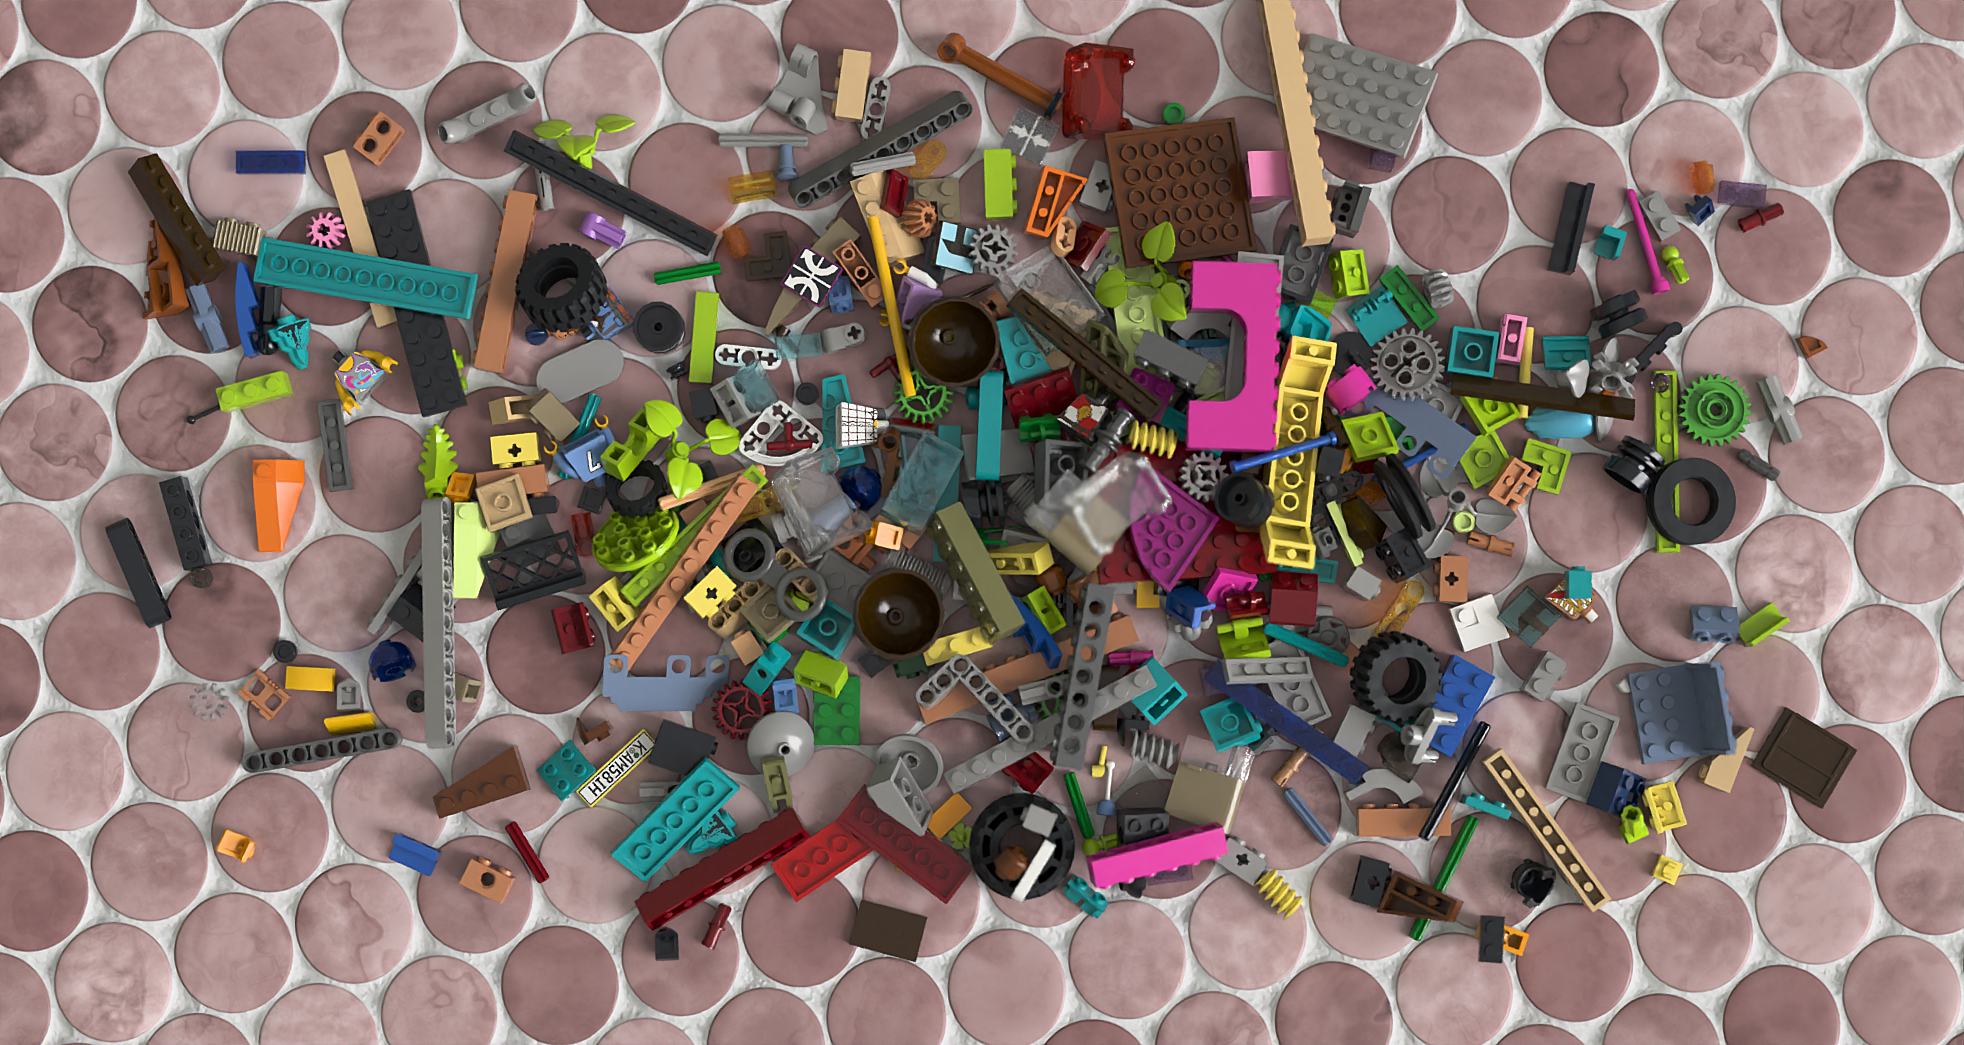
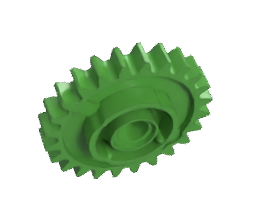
M1711 374L1706 375V380L1700 376L1697 378L1698 384L1695 381H1691V389L1687 387L1683 389L1686 396L1679 397L1683 404L1677 406V408L1682 410L1678 417L1684 419L1680 426H1687L1685 434L1693 433L1691 440L1699 437L1700 445L1707 441L1709 447L1713 446L1715 442L1719 447L1723 445V440L1726 444H1730L1731 437L1735 440L1738 439L1739 435L1737 432H1745L1746 430L1743 425L1750 424L1746 416L1752 415V413L1746 409L1752 403L1745 402L1749 394L1742 395L1741 392L1744 390V387L1737 388V380L1730 383L1729 376L1724 377L1723 380L1720 374H1716L1714 379ZM1712 404L1716 405L1719 409L1717 416L1710 413V406Z

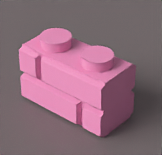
M1511 314L1501 316L1495 362L1512 365L1520 363L1527 317Z

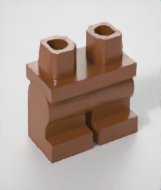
M856 510L843 525L853 535L850 536L841 528L828 544L858 566L859 564L870 571L877 561L868 555V552L874 547L883 555L888 548L865 543V530L869 525V521Z

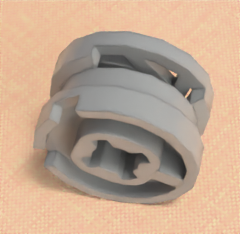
M787 508L783 509V514H770L772 524L781 544L787 542V539L791 537L798 538Z

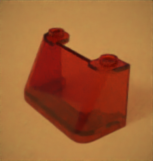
M1085 42L1066 51L1063 72V93L1064 91L1066 93L1063 97L1062 133L1065 138L1103 140L1104 133L1133 130V125L1129 118H1123L1124 74L1128 73L1135 64L1132 48Z

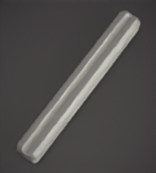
M719 134L718 142L721 147H779L781 145L807 147L808 135Z

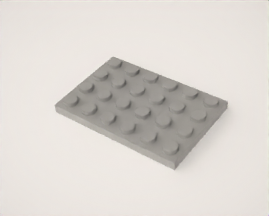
M1310 33L1303 50L1304 61L1302 68L1303 71H1306L1308 78L1306 90L1311 94L1312 103L1310 111L1311 114H1314L1316 122L1314 130L1405 159L1438 73Z

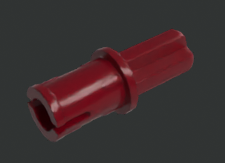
M1775 203L1762 210L1756 209L1755 213L1738 219L1739 228L1745 233L1759 225L1764 226L1766 222L1783 215V207L1780 203Z
M719 904L712 922L708 923L710 926L701 942L702 945L715 949L721 932L725 931L724 926L732 910L729 905Z

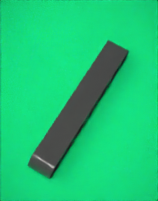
M388 728L251 752L243 757L242 766L249 773H257L394 749L401 745L403 736L399 730ZM389 732L395 736V742L392 745H389L385 740ZM366 736L370 737L373 741L370 749L365 748L363 745V740ZM344 740L350 744V749L347 753H344L340 748L341 742ZM321 744L327 747V754L324 757L318 753V748ZM298 748H301L305 753L302 761H299L295 756ZM276 752L282 756V761L279 765L273 761V755ZM253 756L259 759V766L256 769L250 764Z

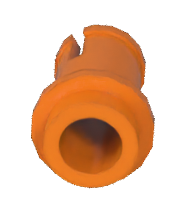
M1176 262L1179 266V275L1190 279L1192 262Z

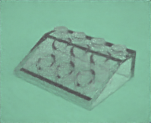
M1051 244L1001 272L993 284L1007 303L1022 287L1079 335L1086 331L1087 320L1092 319L1098 322L1106 316L1066 259L1052 252ZM1018 317L1046 357L1059 350Z

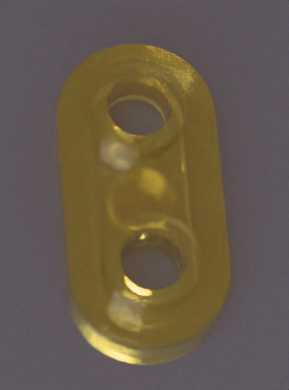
M937 140L930 141L915 156V165L909 166V173L913 179H927L945 160L947 150L942 142ZM938 148L940 152L938 155H933L931 150ZM919 164L924 166V170L921 172L916 170V166Z

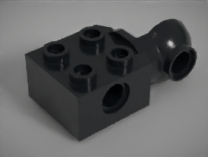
M1161 807L1117 810V847L1169 834V813ZM1146 877L1134 878V881L1130 883L1119 882V888L1121 891H1126L1130 896L1140 899L1143 890L1146 888Z

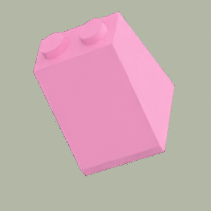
M1248 151L1244 158V168L1249 204L1294 200L1285 151Z

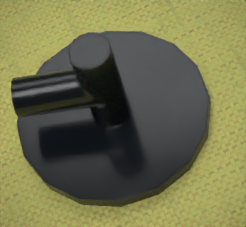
M1344 332L1332 341V343H1337L1335 365L1332 368L1338 374L1343 375L1344 371L1354 364L1357 367L1361 366L1364 371L1370 367L1371 358H1373V348L1368 345L1362 334Z

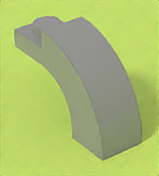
M1189 306L1185 307L1187 319L1165 322L1170 329L1186 341L1195 332L1205 328L1219 330L1230 338L1232 316L1214 313H1189Z
M1374 768L1359 773L1363 782L1360 783L1359 780H1356L1347 785L1348 790L1343 792L1346 799L1351 801L1372 789L1387 788L1397 796L1402 804L1424 793L1419 785L1409 776L1387 768Z

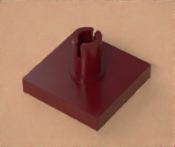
M1083 220L1076 230L1072 251L1067 256L1058 258L1066 264L1087 272L1093 261L1100 256L1101 249L1112 233L1105 228Z

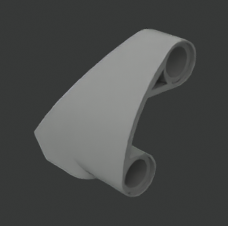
M798 43L790 57L788 70L779 88L773 91L767 107L787 116L793 125L812 135L827 131L820 87L818 54L816 51Z

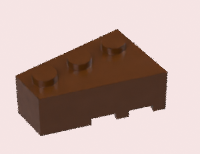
M1395 871L1377 913L1455 922L1464 901L1402 871Z

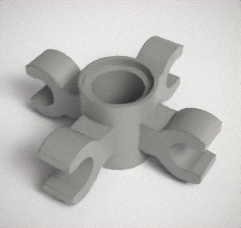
M1603 352L1595 354L1593 356L1595 361L1591 364L1603 375L1591 379L1589 383L1592 386L1588 387L1587 390L1590 393L1596 394L1600 393L1603 389L1611 392L1618 391L1620 397L1633 398L1631 392L1635 388L1631 383L1626 382L1624 377L1632 376L1637 372L1635 368L1639 365L1637 360L1632 357L1625 361L1624 364L1616 361L1608 362Z

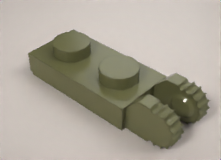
M784 755L761 759L769 801L772 803L773 812H779L780 807L777 800L785 799L787 809L792 808V791Z

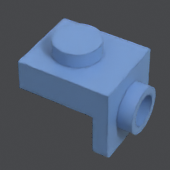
M780 678L777 681H772L775 712L789 711L799 713L795 679Z

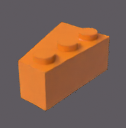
M1045 165L1042 167L1022 233L1038 239H1046L1088 179Z

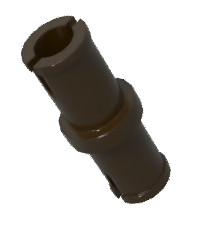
M1329 406L1323 407L1321 421L1325 427L1326 435L1328 432L1333 431L1337 438L1336 449L1342 451L1347 449L1350 442L1342 431L1343 426L1341 422L1336 420Z

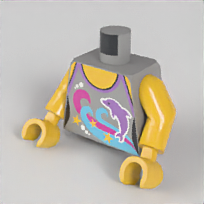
M341 349L333 355L332 360L340 366L334 375L337 378L335 386L339 399L342 402V408L350 416L352 415L350 411L353 407L359 410L360 406L357 403L362 404L387 375L392 373L389 369L390 365L393 363L397 365L398 362L376 351L363 350L360 353L354 351L348 356Z

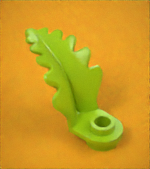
M434 424L431 429H428L430 434H426V439L429 442H423V446L428 451L420 453V456L426 462L418 465V470L425 477L424 485L428 499L446 497L445 492L448 487V478L458 468L456 462L450 461L457 455L455 450H448L453 445V441H446L449 438V434L443 433L445 429L440 428L438 424Z

